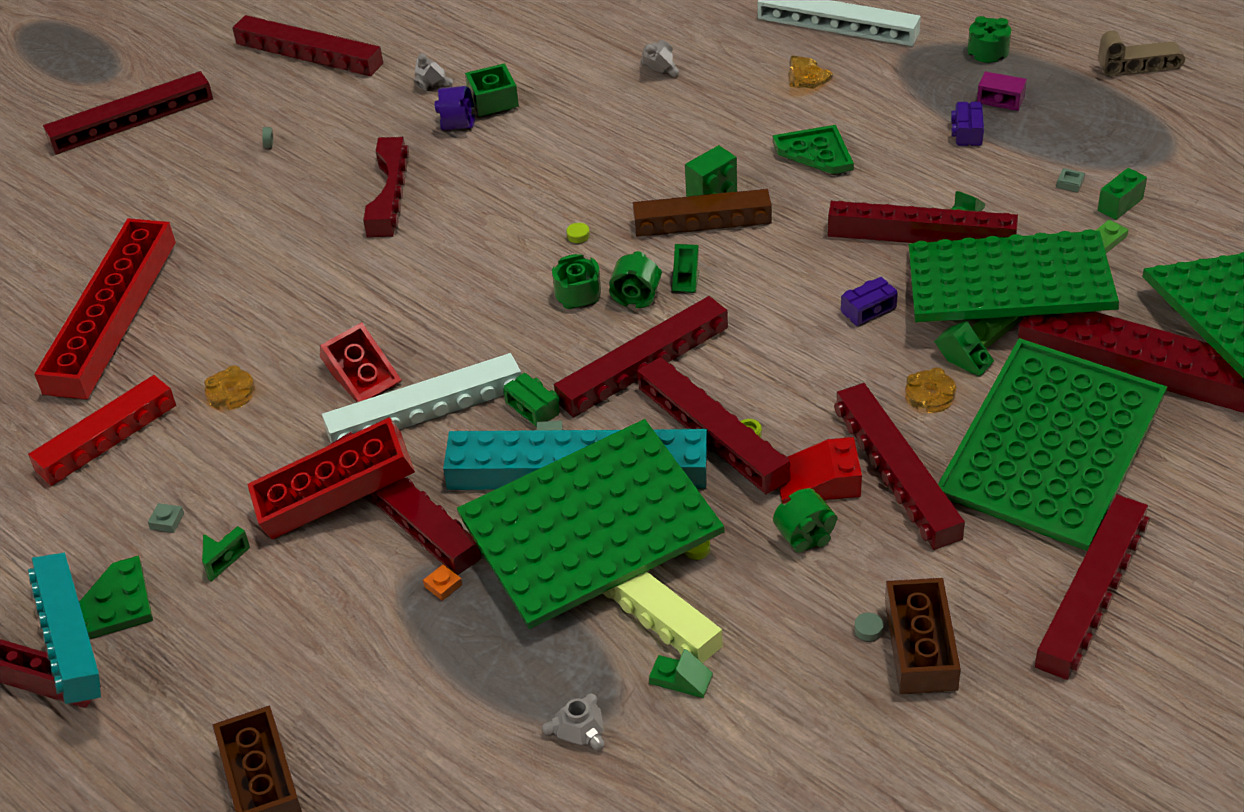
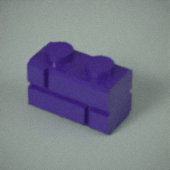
M957 102L955 110H951V137H956L957 146H968V144L971 146H981L984 135L981 102H970V104L968 102Z
M882 276L874 280H868L862 286L853 290L849 289L841 295V312L847 318H850V321L855 326H859L897 307V290L891 284L888 285V282Z

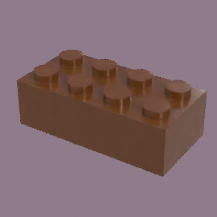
M943 578L886 581L885 607L899 693L958 691L961 667Z
M270 705L212 724L236 812H302Z

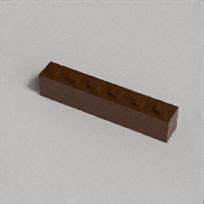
M768 189L633 202L636 237L772 223V205Z

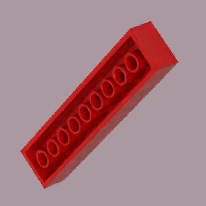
M127 218L34 373L42 395L86 400L89 398L176 243L170 222Z

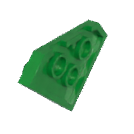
M836 125L772 135L773 145L779 156L831 174L854 170V162Z
M139 555L112 563L79 601L89 640L153 621Z

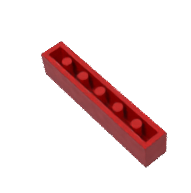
M152 375L30 452L28 456L35 472L50 486H53L177 406L172 390L157 376Z

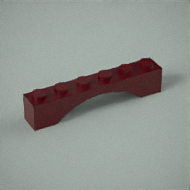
M379 137L376 145L378 166L388 179L381 193L366 205L363 222L366 237H393L394 229L398 227L399 223L397 213L401 212L399 199L403 198V188L401 185H405L404 172L407 171L406 158H409V146L405 145L404 137Z

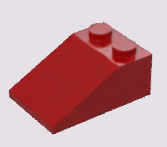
M362 322L320 345V358L332 376L356 402L376 397L402 381Z
M854 437L827 439L787 457L791 464L790 481L779 487L783 504L791 500L789 496L792 493L805 488L813 489L823 500L861 497L862 472Z

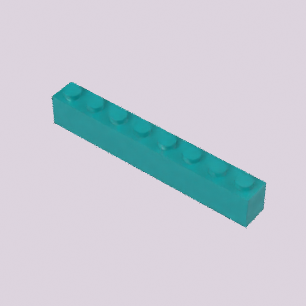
M64 552L32 557L33 568L28 569L29 583L32 588L33 599H35L36 611L39 615L40 628L43 632L44 644L46 645L47 656L50 661L52 677H54L56 693L63 694L65 704L101 698L99 672L66 554Z

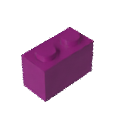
M985 71L978 85L977 102H981L983 105L1019 111L1025 98L1027 79Z

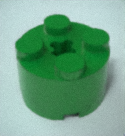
M976 17L975 22L969 27L968 54L974 55L975 60L985 63L998 62V59L1003 56L1006 58L1009 54L1011 39L1009 21L1005 18Z
M636 251L633 254L622 256L617 260L609 281V293L616 302L627 307L628 304L636 305L635 308H644L653 301L661 279L662 270L655 262L647 258L643 252Z
M581 254L568 255L558 260V265L552 268L555 297L563 304V307L573 309L597 303L601 294L600 270L597 261L591 257L590 260L585 259L584 255Z
M805 488L798 490L789 496L791 500L785 506L781 503L777 507L773 515V523L795 552L801 553L815 546L823 547L831 540L830 534L836 525L838 517L813 489Z

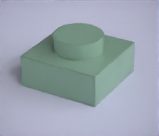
M158 503L148 521L149 528L151 530L174 533L184 515L182 506Z

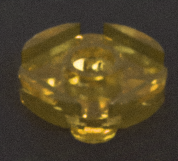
M236 365L229 366L226 370L220 371L204 381L207 401L212 407L220 409L219 406H227L228 410L242 407L251 400L253 390L255 391L252 376L248 372L240 370V367Z
M935 367L907 377L905 398L915 409H918L919 406L926 408V412L937 413L950 408L956 397L957 387L954 380L946 375L943 369Z

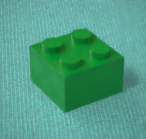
M505 63L465 73L466 84L472 92L474 107L478 116L490 115L491 113L519 107L517 86Z
M718 145L685 164L686 197L737 192V157Z

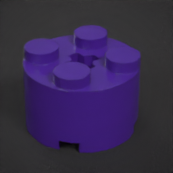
M455 86L438 89L439 100L435 101V111L440 113L441 130L473 128L475 114H471V107H474V100L470 88L467 86Z

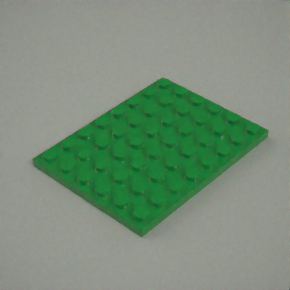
M1087 229L1082 232L1061 231L1055 234L1036 233L1026 236L1014 234L1010 237L989 236L983 239L964 238L954 241L942 239L938 242L917 241L909 244L915 323L1119 310V299L1100 230Z
M1244 252L1229 256L1221 255L1216 258L1144 268L1142 277L1244 379Z
M1019 338L938 485L952 502L1088 551L1166 395L1167 386Z
M646 419L457 507L459 517L528 629L552 619L725 533L724 525Z

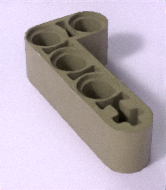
M1108 31L1101 37L1098 61L1107 76H1120L1178 69L1184 64L1185 56L1176 42L1125 47L1118 32Z

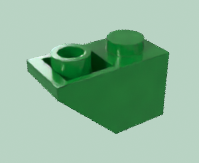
M967 321L947 328L934 341L948 362L974 375H982L994 362Z

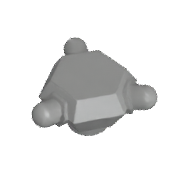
M659 40L658 43L654 42L645 45L640 59L643 65H647L651 70L661 74L669 73L672 77H676L679 74V70L672 61L673 54L671 52L673 48L670 44Z
M425 54L418 55L415 66V78L413 80L417 86L427 90L429 87L434 88L438 85L446 87L453 85V80L446 77L444 74L445 70L435 61L427 58Z
M590 693L582 699L570 700L566 706L554 715L552 721L543 724L542 732L545 735H557V738L578 745L590 744L597 751L603 749L604 740L601 738V732L604 731L601 709L597 707V696Z

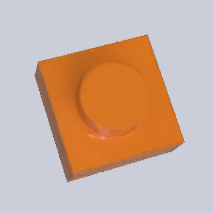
M442 564L423 579V584L427 590L443 601L462 586L461 577Z

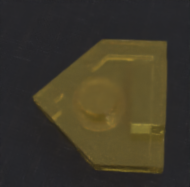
M791 56L788 73L790 87L814 89L832 80L833 73L828 69L823 70L818 67L817 62L812 58Z

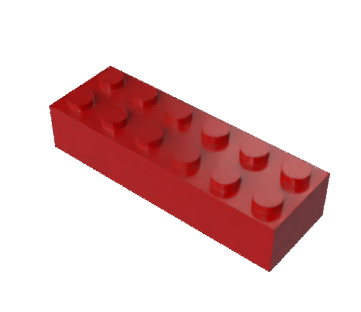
M388 417L247 485L258 524L271 539H274L415 473L400 430L393 420Z

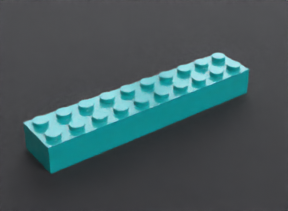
M653 429L697 489H707V429ZM620 430L449 431L443 467L447 490H495Z

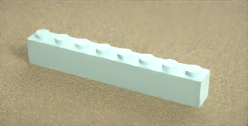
M758 0V19L908 46L914 45L920 33V15L833 0Z
M511 353L323 413L325 430L331 443L350 431L354 434L388 417L393 420L400 430L504 396V385L512 380L515 381L521 375V370Z

